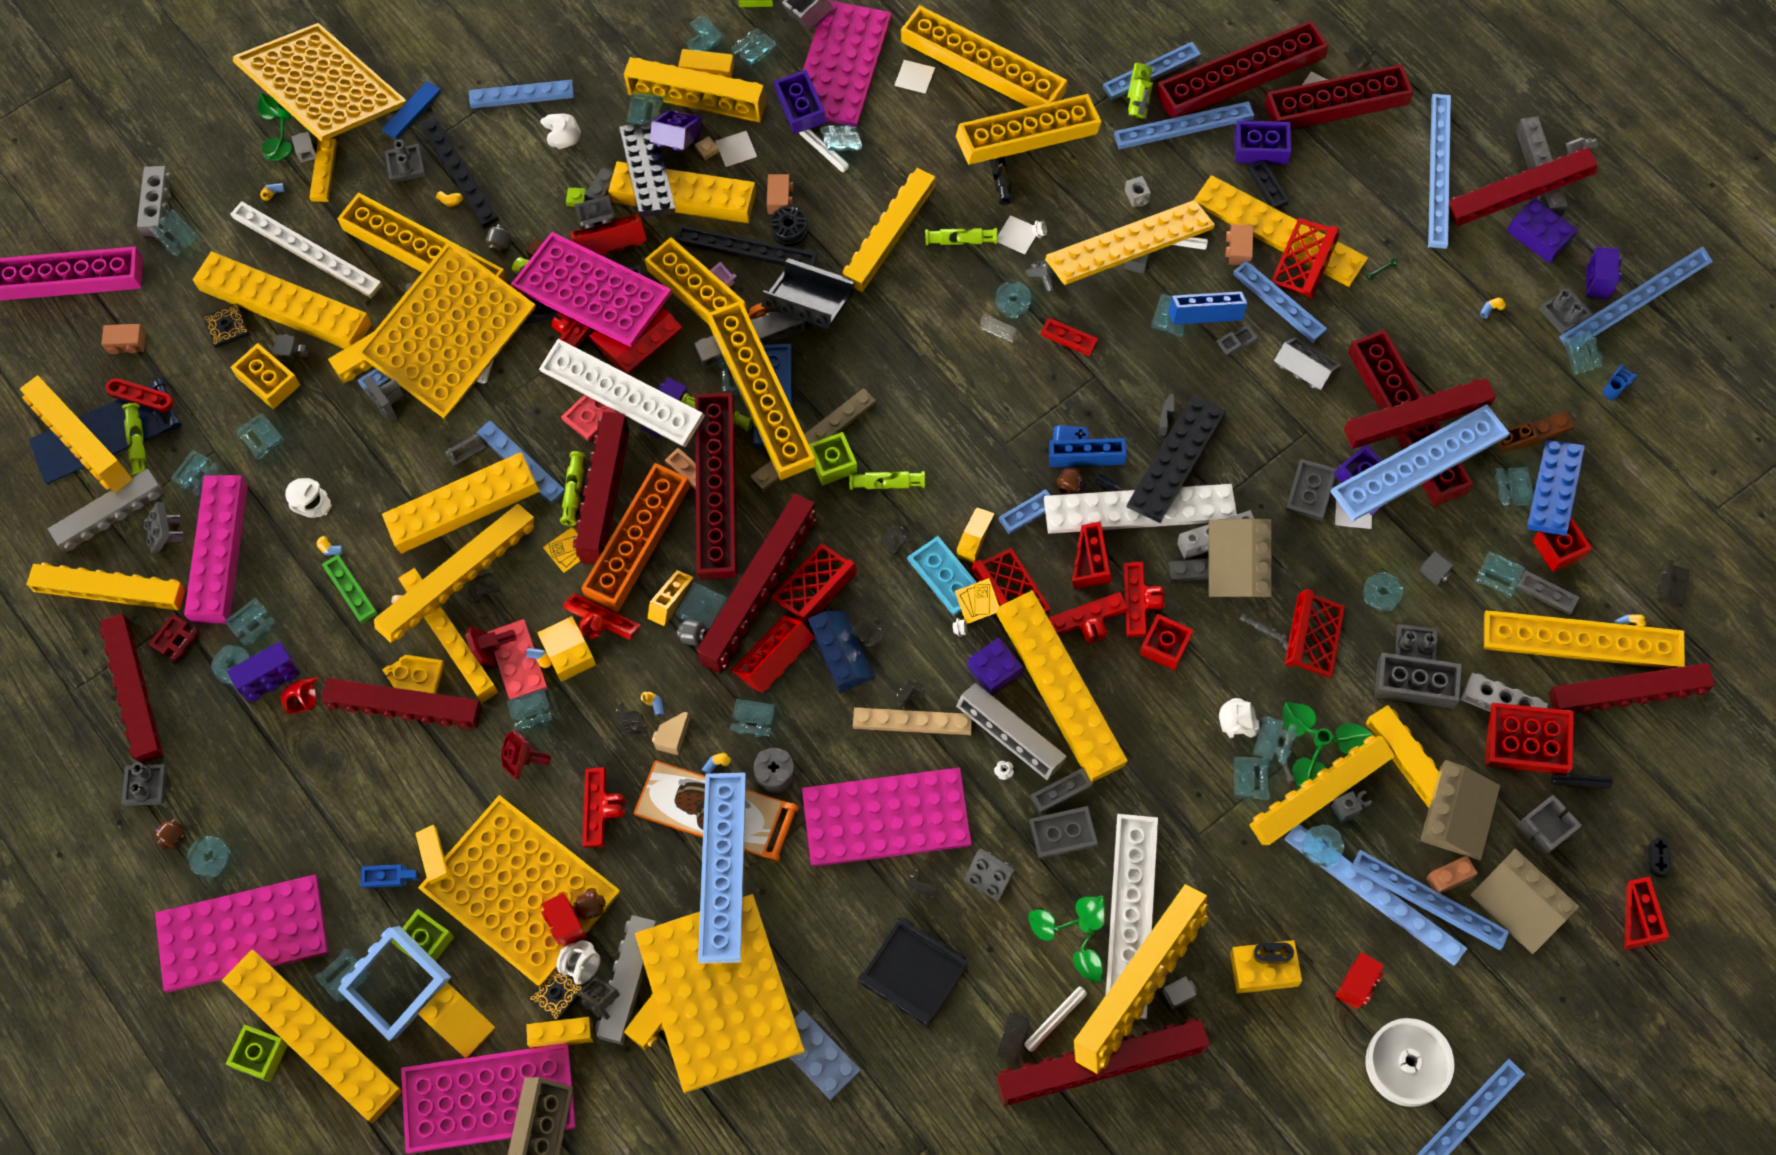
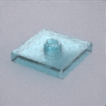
M693 582L677 609L675 616L683 620L701 621L704 623L705 629L709 631L728 599Z

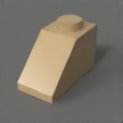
M683 712L659 725L658 731L654 732L652 738L656 750L679 755L690 721L687 712Z

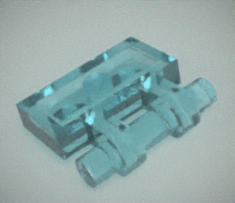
M758 28L749 31L745 38L739 39L731 48L733 53H737L740 50L739 57L749 66L754 65L776 47V43L765 33L760 35L761 32Z
M828 125L827 127H821V134H824L823 139L827 151L861 150L862 143L855 126L843 125L842 127H834V125Z
M173 209L159 221L163 226L161 230L155 225L150 229L157 240L159 239L166 246L165 249L168 252L171 251L175 257L180 253L176 247L179 243L185 249L199 237ZM167 231L175 238L173 242L164 235Z
M1592 331L1585 333L1586 340L1583 334L1563 339L1574 375L1594 369L1592 362L1595 368L1602 366L1601 353H1598L1596 337L1594 338Z
M192 450L171 477V481L186 490L191 485H194L195 487L191 492L198 496L202 491L204 476H216V471L220 466L213 462L208 467L207 464L210 460ZM201 472H204L203 477L198 480L197 477Z
M1528 467L1509 468L1507 471L1508 475L1504 474L1503 468L1495 470V481L1499 486L1498 496L1502 501V505L1510 504L1509 499H1513L1514 505L1532 504L1534 494ZM1506 483H1510V491L1507 489Z
M256 598L224 621L237 637L243 633L246 635L240 640L244 646L256 641V637L264 631H269L270 627L276 623L272 616L266 621L263 619L269 613ZM257 622L260 624L253 631L249 630Z
M544 689L507 701L511 719L513 721L520 719L519 723L513 724L515 731L522 729L526 731L529 730V727L538 724L544 725L547 721L553 720L551 712L543 713V711L550 709ZM537 714V717L528 720L526 718L527 716Z
M736 699L732 718L733 720H738L739 724L731 723L730 731L744 735V733L755 734V737L769 736L770 729L763 728L764 724L772 725L775 704ZM746 722L757 723L756 727L748 726Z
M1265 716L1253 755L1273 761L1274 754L1276 753L1280 755L1278 762L1286 764L1287 758L1292 753L1290 749L1293 740H1296L1298 726L1290 724L1288 731L1282 730L1284 726L1283 721ZM1280 736L1285 738L1282 748L1277 747Z

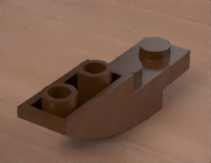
M1564 411L1533 423L1528 421L1507 429L1509 432L1508 437L1499 441L1498 445L1501 451L1545 443L1546 440H1554L1557 435L1574 430V425L1568 412Z

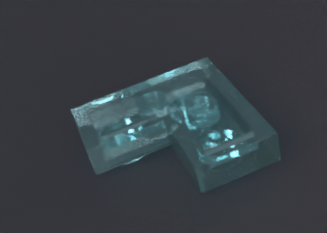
M705 14L690 22L691 28L698 35L686 42L689 50L706 52L724 41V36Z

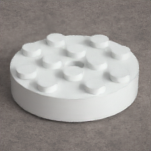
M1404 1018L1386 1024L1373 1036L1366 1051V1070L1373 1086L1383 1097L1398 1105L1416 1107L1432 1102L1447 1089L1454 1073V1057L1448 1041L1439 1030L1424 1021ZM1407 1057L1414 1061V1067L1407 1064L1404 1065Z

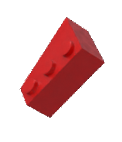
M1101 522L1081 525L1074 575L1072 576L1074 590L1112 583Z
M1650 877L1629 881L1626 885L1624 950L1666 942L1669 935Z

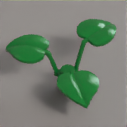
M261 93L257 105L259 115L266 120H274L277 116L281 119L280 140L277 138L265 140L261 148L266 160L280 161L287 158L292 151L291 143L283 140L284 120L291 119L293 115L272 96Z
M1286 702L1283 707L1282 720L1287 732L1296 737H1301L1306 731L1314 734V743L1318 746L1312 761L1309 758H1301L1293 765L1292 775H1294L1299 789L1302 788L1301 784L1303 782L1318 777L1316 774L1326 768L1323 763L1315 761L1321 748L1326 747L1331 740L1335 743L1339 742L1340 751L1349 755V750L1356 746H1362L1365 744L1363 741L1373 735L1362 726L1345 723L1336 729L1335 733L1338 738L1336 739L1328 729L1323 728L1318 731L1316 729H1309L1316 722V715L1309 706Z
M1104 896L1080 898L1076 903V912L1080 918L1060 926H1055V917L1046 910L1037 909L1028 914V921L1033 932L1044 941H1050L1055 938V930H1061L1079 923L1081 931L1088 932V935L1081 946V951L1073 954L1074 966L1086 979L1094 982L1102 981L1103 962L1101 957L1091 949L1085 950L1091 936L1095 934L1094 930L1100 929L1104 924Z

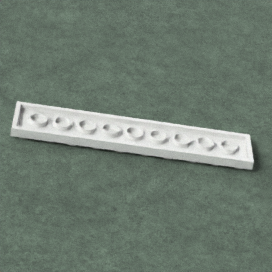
M560 339L556 341L539 368L542 373L618 413H624L626 417L683 447L687 446L705 416L702 412Z
M1232 484L1182 487L1161 524L1127 508V503L1135 490L1044 496L1048 534L1080 532L1081 525L1101 522L1102 530L1201 524L1209 523V520L1226 519L1237 515Z
M1117 814L1105 996L1152 931L1157 817ZM1147 1004L1143 1008L1144 1011L1139 1020L1147 1019Z

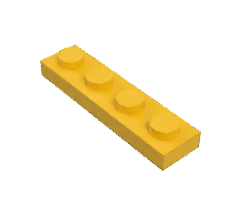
M318 139L309 196L311 202H329L337 148L336 139H327L323 142Z

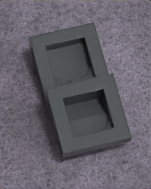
M1249 324L1234 333L1232 331L1216 342L1225 355L1228 356L1257 342L1258 337Z
M1170 394L1164 403L1159 422L1158 436H1166L1168 428L1167 419H1173L1174 394Z

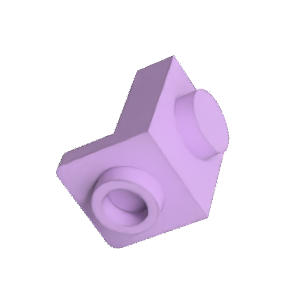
M721 261L710 270L726 286L730 287L735 283L733 279L736 275H732Z

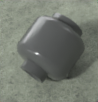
M503 225L491 227L486 238L488 248L499 253L507 250L511 240V233Z
M687 619L679 625L677 635L682 643L699 646L708 631L705 629L703 622Z

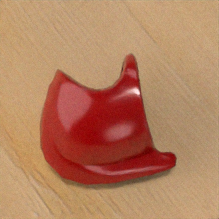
M318 677L293 682L283 690L281 703L287 713L297 714L305 710L314 709L316 705V691L313 683L319 680ZM297 700L301 702L300 706H297Z

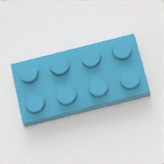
M937 536L907 558L942 603L955 616L962 611L955 591L977 582L939 536Z

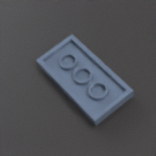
M803 1010L794 1020L804 1052L790 1058L831 1101L861 1070Z

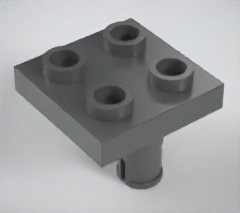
M396 140L394 142L395 149L384 151L391 184L426 176L419 144L405 146L402 140Z
M1046 260L1034 262L1031 264V268L1026 270L1028 277H1041L1046 291H1051L1057 287L1052 276L1054 270Z
M1570 288L1562 289L1558 295L1539 307V310L1561 335L1593 315Z
M370 376L365 378L366 387L364 389L372 403L379 408V412L384 419L388 417L391 423L396 421L398 418L391 405L405 397L398 382L394 378L380 387L376 385Z
M156 502L153 509L150 510L149 516L144 521V529L148 533L147 545L150 547L151 554H159L166 542L182 543L184 540L183 531H169L168 526H180L181 519H179V514H166L164 502Z
M1397 625L1395 655L1436 660L1437 629Z
M136 762L132 766H125L121 804L123 806L164 804L167 766L165 764L143 765L140 762Z
M980 848L972 861L964 881L998 902L1002 898L1015 869L1012 865L1008 866L1009 863H1003L997 859L995 854L991 855L992 852H986Z

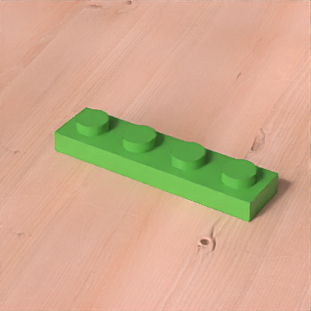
M338 554L322 564L361 624L378 614Z

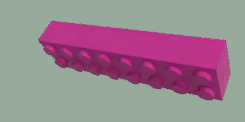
M136 247L0 258V301L141 289L143 257Z
M241 475L204 476L184 613L191 623H230L248 484Z

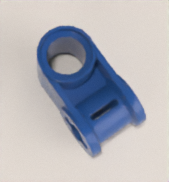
M1622 364L1603 390L1604 396L1610 400L1617 399L1633 383L1638 375L1625 369V366Z
M1064 425L1054 427L1053 440H1076L1079 437H1082V439H1088L1089 432L1084 427Z

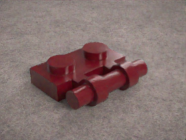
M172 614L148 645L164 656L173 651L174 653L170 659L177 662L180 657L186 654L185 650L188 646L196 641V636L200 631L193 627L190 632H187L186 630L190 625ZM182 636L185 639L178 647L175 644Z

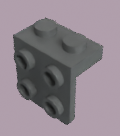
M609 195L574 204L580 226H584L585 229L594 227L595 222L601 221L602 224L612 222V218L615 217Z

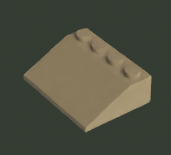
M1271 519L1209 520L1208 597H1271Z
M1445 760L1439 769L1420 841L1480 861L1500 785L1463 765Z
M1516 848L1470 895L1477 904L1504 929L1508 930L1532 954L1579 908L1569 896Z

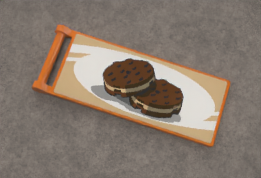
M657 760L654 761L634 810V815L703 838L705 776ZM746 789L744 852L779 863L781 857L779 854L799 806ZM782 808L788 811L773 851L767 852Z

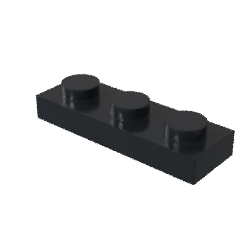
M1264 160L1248 166L1249 174L1273 209L1289 204V198Z

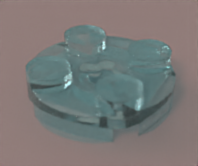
M1006 282L996 291L995 305L1001 313L1011 318H1017L1030 308L1031 292L1023 283L1016 282V284H1010V282ZM1009 297H1017L1015 302L1010 301Z
M1386 572L1376 573V575L1370 576L1364 584V601L1374 609L1391 611L1401 601L1403 587L1402 585L1400 586L1398 579L1394 575ZM1385 588V592L1388 594L1381 595L1378 590Z
M226 645L215 655L211 669L221 682L233 684L227 673L229 663L235 661V664L238 665L251 656L242 647Z
M1329 825L1312 827L1303 838L1302 853L1310 862L1328 867L1336 863L1343 854L1344 843L1341 839L1342 836L1338 830ZM1318 842H1327L1326 846L1328 849H1320Z
M207 836L202 840L195 841L187 854L191 870L202 877H217L226 868L230 858V850L227 845L215 836ZM213 852V858L209 861H206L204 855Z

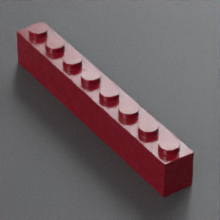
M1589 147L1578 149L1567 156H1560L1554 161L1542 163L1538 167L1526 169L1515 176H1508L1502 181L1490 183L1486 187L1474 189L1462 196H1456L1449 200V210L1458 227L1597 174V162Z
M1487 378L1481 380L1474 379L1468 384H1458L1446 391L1442 389L1433 395H1423L1411 402L1407 400L1395 407L1388 406L1379 412L1372 411L1363 417L1350 418L1346 422L1344 433L1351 448L1355 449L1473 412L1486 404L1492 406L1496 395Z
M123 613L100 621L102 628L99 631L101 637L105 639L106 645L103 647L110 659L108 667L114 675L112 683L118 691L116 700L118 705L122 707L123 713L120 715L127 727L125 736L131 743V748H129L130 755L140 763L162 757L164 754L130 621Z
M1708 663L1553 686L1548 694L1553 709L1589 713L1593 709L1608 710L1618 705L1620 707H1628L1632 703L1638 702L1642 705L1650 703L1651 700L1662 702L1671 699V697L1682 699L1689 697L1690 694L1702 696L1708 694L1715 686Z
M332 678L326 679L321 701L325 706L332 710L342 708L351 713L362 711L372 716L383 714L387 718H394L396 716L402 717L406 721L416 719L426 724L436 722L446 727L457 725L466 730L477 728L482 710L481 703L475 699Z

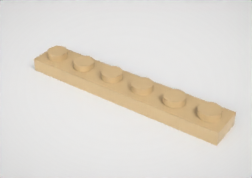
M854 708L853 729L971 735L972 719L966 714Z

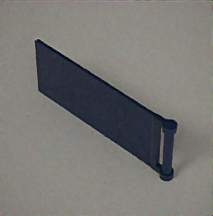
M162 379L155 380L153 384L146 386L166 393V385ZM119 399L77 417L112 455L129 448L124 427V420H126L125 412L122 410V406L129 402ZM140 406L138 414L142 422L144 441L171 429L181 427L180 419L176 417L173 407L166 412L170 421L165 424L161 412ZM51 429L29 439L46 484L85 468L79 461L82 457L76 458L69 450L70 448L66 447L60 440L62 436L57 437ZM130 432V436L137 434L135 432Z

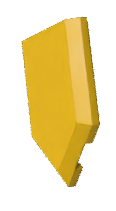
M404 655L399 658V661L391 666L388 665L382 670L394 688L436 694L444 661Z

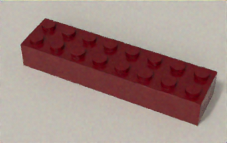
M1399 64L1271 91L1267 93L1265 107L1271 122H1290V130L1409 105L1413 90L1403 65Z
M603 411L602 418L598 419L597 427L599 432L594 438V445L596 447L595 451L591 453L592 466L587 472L588 485L584 487L585 501L580 506L581 520L578 519L577 521L578 535L573 540V548L576 549V556L579 557L581 563L596 564L608 543L630 433L624 413Z

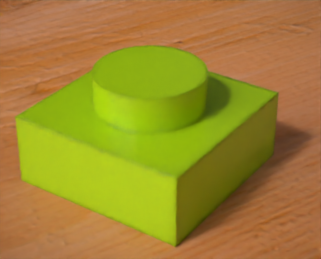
M568 188L567 207H575L574 204L584 202L586 200V188Z

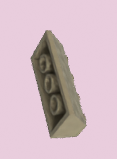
M539 1077L524 1078L508 1155H559L573 1087Z

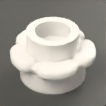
M1035 221V225L1032 226L1034 236L1042 238V236L1047 234V227L1044 221Z
M959 618L953 623V632L958 637L967 635V624L965 620H960Z
M1000 761L997 763V767L994 768V772L1000 779L1006 780L1014 774L1013 765L1010 762Z

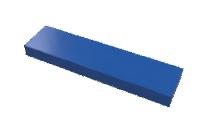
M427 81L382 128L383 132L397 140L441 94V90Z

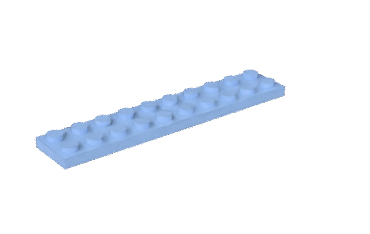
M1486 404L1332 488L1331 493L1350 519L1355 521L1508 437L1509 432Z
M746 773L705 775L699 964L741 962Z

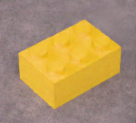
M258 343L230 367L235 376L273 410L300 386L296 376Z
M1295 940L1274 942L1288 943L1294 949V956L1291 961L1284 964H1262L1257 962L1253 957V950L1256 945L1233 947L1230 951V958L1237 994L1298 987L1302 982ZM1264 948L1257 952L1262 955V958H1265L1266 954H1272V952H1265ZM1282 948L1280 952H1275V954H1282L1283 958H1286L1289 952Z

